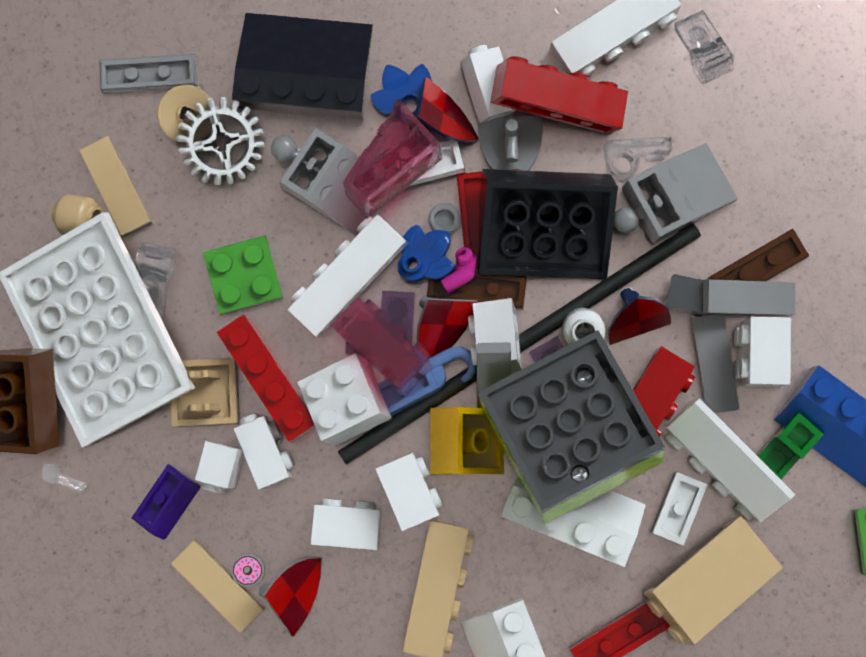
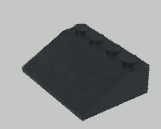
M246 13L235 66L232 101H239L238 108L242 109L247 106L252 110L364 120L373 24Z
M482 169L479 204L478 273L480 275L606 279L608 276L618 185L611 174Z

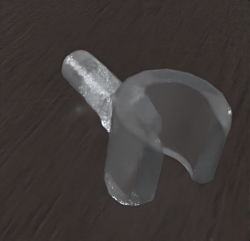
M43 465L42 478L45 482L67 485L81 491L85 490L86 483L66 476H60L61 465Z

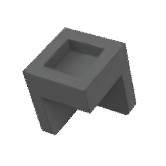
M677 274L672 275L667 300L663 304L670 311L693 316L704 315L703 280Z

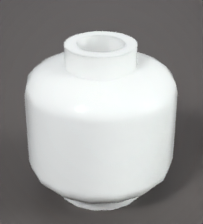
M584 307L574 309L568 313L562 325L563 337L568 345L599 330L603 339L606 333L605 324L600 315L594 310ZM584 322L589 325V329L584 327Z

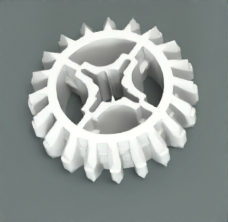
M220 97L219 107H215L214 100L208 98L207 105L209 109L204 110L199 102L196 103L195 108L199 114L195 117L190 111H187L185 115L192 122L190 125L184 122H180L178 125L181 129L187 130L186 135H176L177 141L186 142V146L177 148V153L189 154V157L185 158L182 164L188 166L194 162L196 165L191 169L190 173L195 176L200 170H203L204 173L201 180L205 183L209 180L210 175L213 174L215 185L221 184L222 175L226 176L228 184H233L232 173L235 172L243 180L245 174L241 168L246 166L250 171H254L255 166L248 162L249 159L252 157L256 160H261L262 158L260 154L253 152L254 147H264V142L255 141L254 136H260L264 133L263 129L257 128L252 130L251 127L259 119L254 116L246 120L245 117L250 112V108L247 106L238 113L239 101L234 100L230 108H226V98ZM219 114L233 116L241 123L244 130L239 132L225 131L222 122H220ZM209 117L211 126L209 136L200 141L193 142L197 127L204 119ZM216 125L218 131L223 132V137L226 135L229 138L236 137L224 143V158L222 151L218 150L217 145L214 148L211 144L205 145L212 143L216 139ZM247 140L243 155L237 162L231 165L230 150L232 146ZM215 151L222 168L206 165L198 158L195 152Z

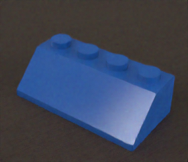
M820 365L812 367L773 420L783 427L799 412L824 434L812 449L866 488V399Z

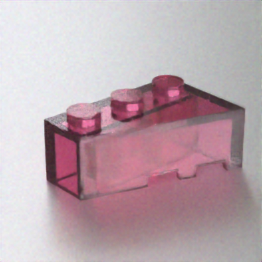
M399 98L393 105V110L384 124L381 123L376 131L377 134L368 148L364 149L343 181L346 197L366 219L442 160L441 144Z
M357 297L331 327L406 396L432 368L429 361L431 355L418 343L414 346L404 338L407 333L394 321L388 324L380 317L383 311L370 299L364 303Z

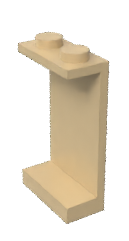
M741 516L730 519L722 526L723 530L657 587L644 592L649 599L647 601L648 607L657 617L663 616L670 625L668 628L669 633L680 644L683 642L685 645H695L783 569L781 564Z

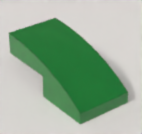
M798 412L758 452L757 456L782 479L799 459H803L824 434Z

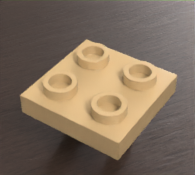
M234 358L182 360L195 389L171 401L172 427L239 424L237 372Z

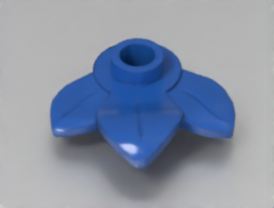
M424 64L417 66L410 75L400 68L386 65L382 76L384 89L370 95L374 106L384 114H396L404 122H416L418 120L417 114L424 78L427 77L431 80L430 73ZM413 102L417 108L414 112H407L404 109L405 105Z
M414 225L405 233L403 238L409 244L402 250L403 255L398 261V272L404 280L408 282H419L424 278L439 280L454 270L455 265L453 262L444 257L451 241V234L448 231L434 230L424 234L419 225ZM412 262H418L417 267L414 269L408 268Z

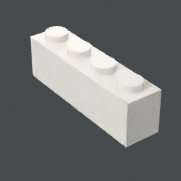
M616 0L553 40L550 45V51L565 74L580 73L589 76L597 70L595 65L603 60H606L607 63L615 60L623 54L622 48L631 42L636 46L646 40L651 35L649 31L659 25L662 29L673 23L678 18L676 14L681 7V3L679 0Z
M378 214L374 218L368 216L356 229L359 234L353 241L345 240L334 252L337 258L329 266L324 263L313 274L312 278L315 281L307 290L304 287L300 288L290 299L292 305L288 311L315 337H321L409 244Z

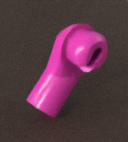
M462 247L455 253L456 264L454 273L440 280L448 295L474 278L477 259L476 255L468 247Z

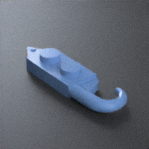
M457 346L448 348L379 383V389L390 415L393 416L440 391L446 381L443 366L457 358L464 359L468 365V370L461 378V381L465 383L470 380L476 372L477 366L473 365L471 351Z

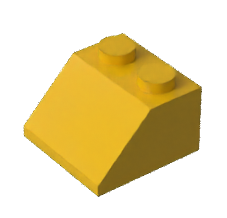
M430 408V474H504V448L482 408Z

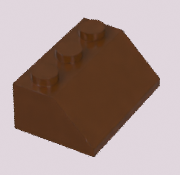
M22 348L0 350V452L38 454L58 447L59 432L53 349Z

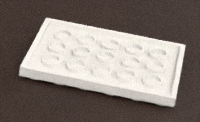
M102 212L0 272V280L33 348L53 349L56 395L82 448L90 446L195 389L109 212Z

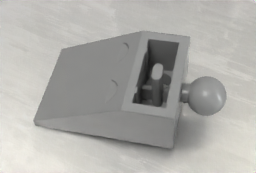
M316 127L300 151L297 150L295 141L285 135L278 136L271 144V153L277 160L283 162L292 161L280 180V187L355 236L359 234L356 229L368 216L374 218L379 214L397 186L351 150ZM316 151H324L326 158L323 161L316 160L314 158ZM300 177L307 178L309 181L308 186L305 188L299 187L296 184L297 179Z
M705 143L628 179L623 185L622 190L632 208L622 207L615 212L614 226L620 232L629 233L637 228L640 220L652 244H655L736 201L738 198L710 148ZM641 190H645L648 193L649 198L647 200ZM657 218H660L664 221L663 228L661 227Z

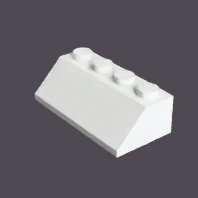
M700 398L690 401L663 428L668 433L665 439L677 451L683 448L691 456L688 460L691 466L701 475L706 471L715 480L711 484L713 488L724 498L729 495L738 504L735 507L736 511L748 522L752 519L755 522L764 521L795 496L791 489Z
M516 473L500 516L625 567L638 535L645 504L609 490L544 525Z
M522 597L461 621L474 657H545Z

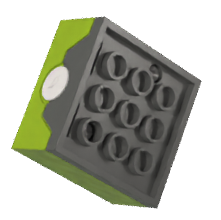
M599 330L478 392L482 409L544 525L663 463L665 446Z

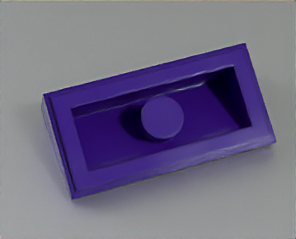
M167 464L131 518L150 534L164 540L170 534L201 486L170 464Z

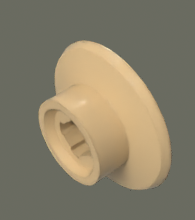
M179 85L170 89L160 100L157 111L158 121L164 133L177 141L176 135H186L187 130L181 129L178 125L180 122L190 125L192 120L180 119L181 108L185 106L186 108L193 109L194 113L192 114L196 117L199 112L195 108V104L199 102L204 110L209 109L207 99L211 97L203 89L193 85ZM209 117L204 119L197 127L193 142L200 141L211 132Z

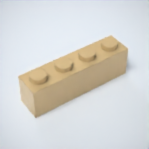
M430 520L402 652L423 657H442L443 652L450 654L454 634L447 633L450 620H457L460 601L454 600L457 587H464L467 573L466 568H461L463 555L470 556L474 536L468 535L469 528Z

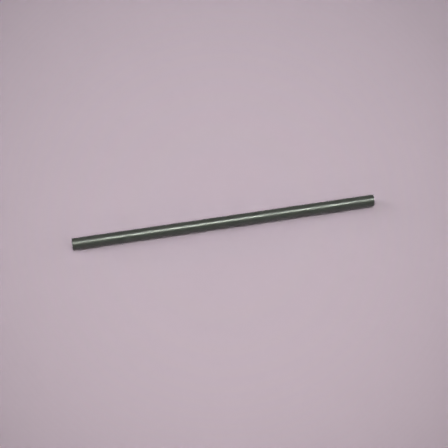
M693 223L520 333V353L560 328L565 317L574 309L591 308L701 237L698 228ZM477 366L473 377L467 382H462L461 378L466 374L468 368L447 380L437 393L391 416L392 419L377 425L340 449L338 453L344 463L347 465L428 413L430 408L439 406L476 382Z

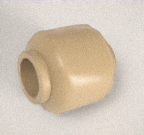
M66 194L53 206L51 218L55 223L57 231L64 235L101 214L102 210L92 197Z

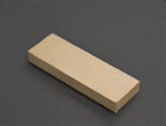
M106 136L80 149L79 151L121 236L125 237L151 224L149 215L110 137Z
M193 540L171 563L239 633H242L264 610L196 540Z

